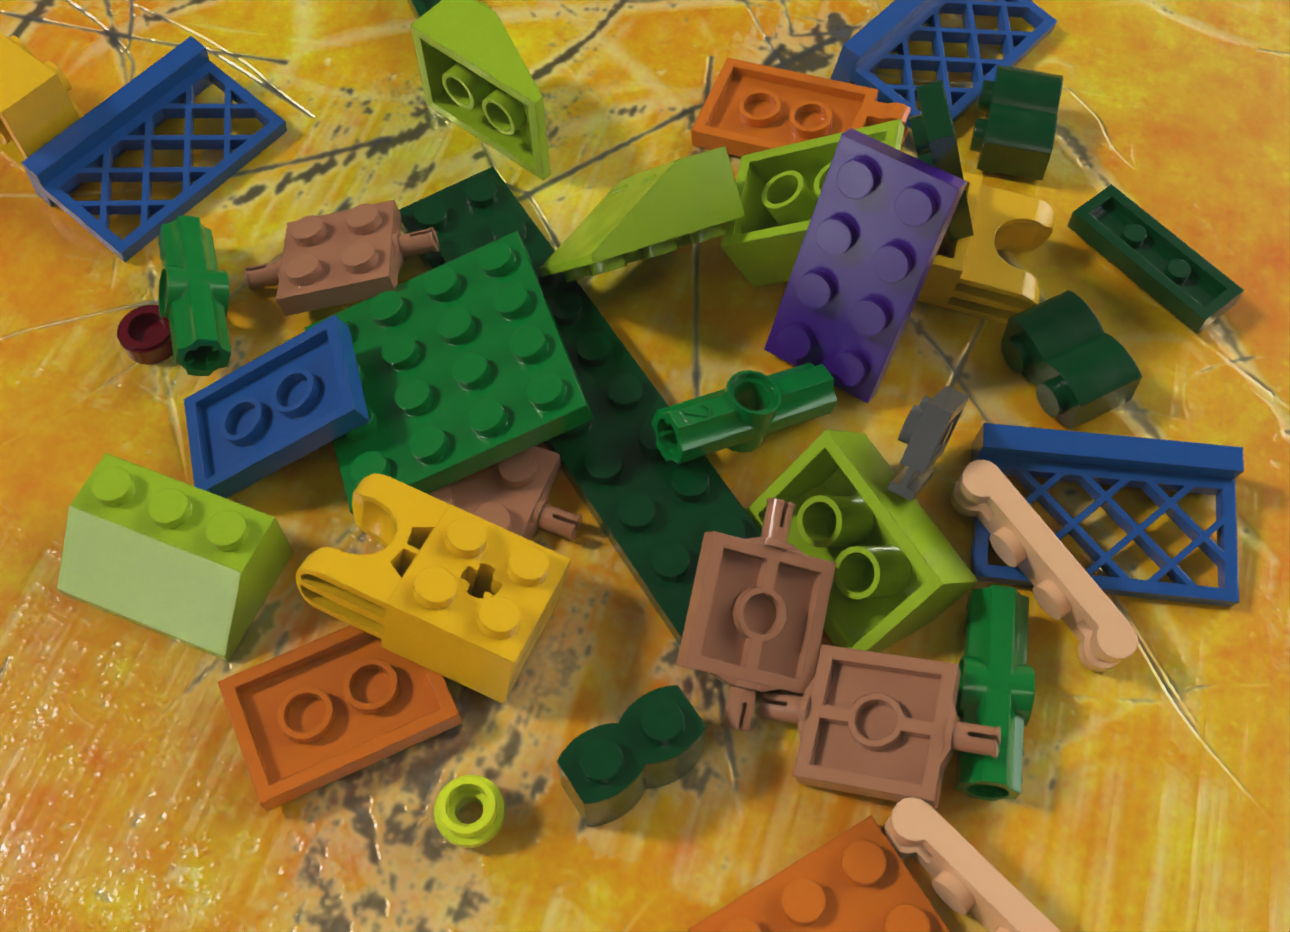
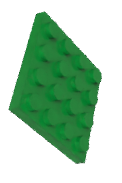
M518 231L396 286V291L381 292L375 297L368 298L335 314L350 330L369 421L333 440L349 509L352 514L353 491L361 480L373 473L392 477L429 494L594 420L526 246ZM327 318L305 327L304 330L310 329Z

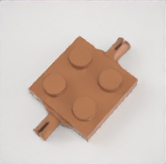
M395 200L376 204H361L349 210L321 216L310 215L298 221L288 222L284 248L280 258H277L275 262L245 267V280L252 291L278 285L276 301L285 316L366 300L384 291H396L398 273L407 257L438 252V237L433 227L401 234L402 218Z
M533 446L429 493V495L461 508L528 540L537 534L539 529L574 541L577 537L576 531L579 532L582 523V515H576L549 505L550 490L562 466L560 454L538 446Z
M775 498L767 499L761 537L743 539L716 531L704 532L676 666L710 673L722 683L730 685L723 721L720 726L750 732L749 727L757 691L766 692L780 689L804 695L806 688L814 678L836 563L808 556L794 545L787 543L793 510L796 506L792 502H785V500Z
M822 644L815 677L806 688L803 697L766 691L762 694L761 698L764 702H760L759 708L761 719H771L798 725L800 745L793 776L799 784L897 802L904 798L914 797L922 799L935 809H938L944 770L953 757L954 750L997 758L999 754L998 745L1001 743V727L959 722L956 712V701L961 671L956 663Z

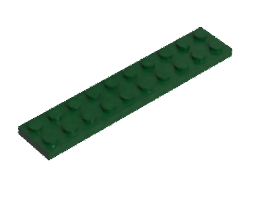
M493 166L399 209L402 219L401 231L403 234L429 229L430 227H433L436 231L439 251L418 255L428 271L518 231L526 246L594 417V420L545 441L544 444L549 451L560 454L562 471L678 644L681 645L704 532L716 531L747 539L761 537V531L706 456L681 464H677L673 460L666 462L656 446V436L652 420L656 410L668 407V404L577 280L566 282L563 272L542 277L539 268L555 250Z

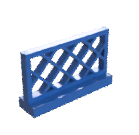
M894 0L843 44L830 79L878 89V102L905 104L911 108L909 115L911 117L922 114L916 107V100H919L916 87L919 86L913 85L912 70L936 71L937 81L943 80L954 124L979 100L983 80L994 81L998 65L1016 66L1052 32L1058 21L1031 0ZM941 13L962 14L964 28L941 27L939 15ZM974 15L996 16L998 30L976 29ZM1009 17L1023 18L1035 29L1032 32L1011 31ZM908 42H931L933 56L909 55ZM943 42L966 43L968 58L945 57ZM978 44L1001 45L1003 59H981ZM877 69H900L902 85L886 84L873 73ZM948 72L971 73L973 87H950ZM908 117V120H907V122H906V125H907L909 128H911L910 120H909V117Z
M190 36L21 163L39 197L51 207L59 206L116 256L126 262L160 234L161 224L170 223L179 215L186 214L286 133L287 127L286 121L209 60L206 47ZM212 84L225 93V104H195V97ZM168 118H185L184 135H154L155 128ZM194 118H224V135H194ZM233 118H256L265 125L254 135H232ZM224 149L223 160L214 167H193V150ZM126 150H144L143 167L113 168V160ZM154 150H184L183 167H153ZM183 181L182 192L173 200H151L152 182ZM84 182H102L100 201H75L69 194ZM112 182H142V199L111 201ZM93 215H99V220L96 219ZM110 215H141L140 226L121 240L109 230Z
M983 423L971 444V462L987 460L995 464L1004 475L1014 476L1031 494L1025 499L1030 506L1038 501L1062 526V529L1055 534L1058 539L1061 540L1069 534L1095 561L1086 569V572L1105 594L1232 607L1239 603L1235 478L1244 472L1243 447ZM1035 478L1049 480L1041 485ZM1060 481L1077 482L1095 500L1074 519L1048 493ZM1099 484L1113 486L1105 491ZM1123 487L1141 488L1159 508L1138 525L1112 497ZM1165 491H1176L1177 493L1170 498ZM1188 493L1216 495V521L1205 531L1176 504ZM1100 507L1127 534L1108 552H1105L1079 525ZM1164 513L1192 540L1189 545L1172 559L1144 531ZM976 516L973 517L971 572L980 582L1034 587L1018 566L988 565V540L991 534ZM1215 531H1217V544L1210 538ZM1132 540L1160 568L1148 580L1130 579L1111 559ZM1199 547L1218 567V587L1196 585L1177 564ZM1101 568L1108 576L1092 574ZM1166 574L1174 583L1158 582V580Z

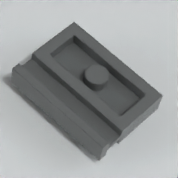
M946 386L932 399L924 396L919 406L914 405L898 437L899 441L908 445L900 461L905 467L891 481L888 487L889 491L911 501L932 478L936 470L932 465L944 452L970 396Z

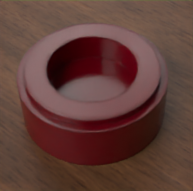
M159 305L141 306L123 317L117 329V337L130 359L141 364H156L165 361L173 355L169 319L161 318Z

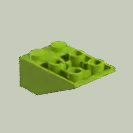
M726 146L677 159L620 180L539 268L542 277L563 272L566 282H570L590 275L595 276L627 266V263L637 260H645L677 250L681 246L725 235L723 223L745 216Z

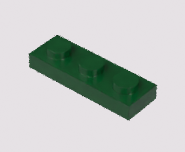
M943 80L916 87L922 114L911 116L909 120L918 159L963 179L956 135ZM965 188L947 228L950 241L974 236Z
M1112 184L1073 211L1067 226L1197 334L1233 307L1244 292L1240 286Z

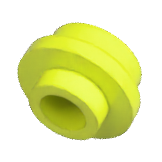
M478 775L461 776L446 784L438 794L434 805L435 824L441 835L451 844L463 848L478 847L489 842L500 831L505 819V802L498 787L489 779ZM475 802L483 807L482 816L476 822L465 824L458 820L459 811L465 804Z

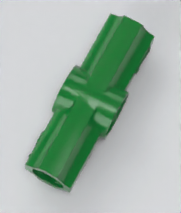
M179 215L174 221L161 224L158 238L160 260L162 263L158 293L159 313L161 318L169 319L174 363L182 366L188 375L210 376L217 369L227 367L231 356V345L226 323L229 305V277L226 271L218 270L212 230L204 227L199 217Z
M811 363L768 376L751 370L740 371L732 375L726 388L656 410L652 420L656 436V446L666 462L673 460L677 464L725 448L741 453L752 452L760 447L767 434L830 414L837 403L833 386L834 378L823 364L814 366Z
M991 585L982 589H972L968 596L964 628V655L961 656L958 663L961 678L956 701L957 716L960 717V722L1001 727V743L998 745L999 754L997 758L958 751L955 790L968 794L970 798L981 800H1016L1021 794V784L1023 783L1024 727L1027 726L1030 720L1035 694L1034 668L1026 665L1029 597L1021 595L1013 587Z

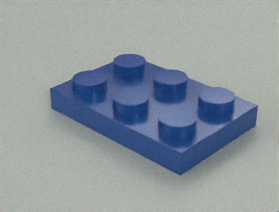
M335 314L184 399L194 486L228 498L369 421L350 330Z

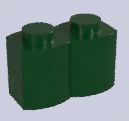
M998 65L994 81L983 80L976 112L985 113L986 117L985 119L976 118L969 151L979 152L977 169L1043 180L1055 139L1063 75Z
M1067 290L1008 318L1001 341V351L1005 362L1011 370L1016 373L1021 372L1028 381L1036 385V396L1042 409L1049 416L1056 417L1067 428L1073 429L1132 399L1142 378L1139 368L1127 350L1115 338L1104 332L1091 308L1072 291Z
M678 685L652 690L633 702L623 713L618 723L603 724L589 729L576 737L563 750L557 760L562 787L588 827L600 826L617 820L639 802L646 789L659 788L671 784L686 775L697 764L704 750L706 725Z

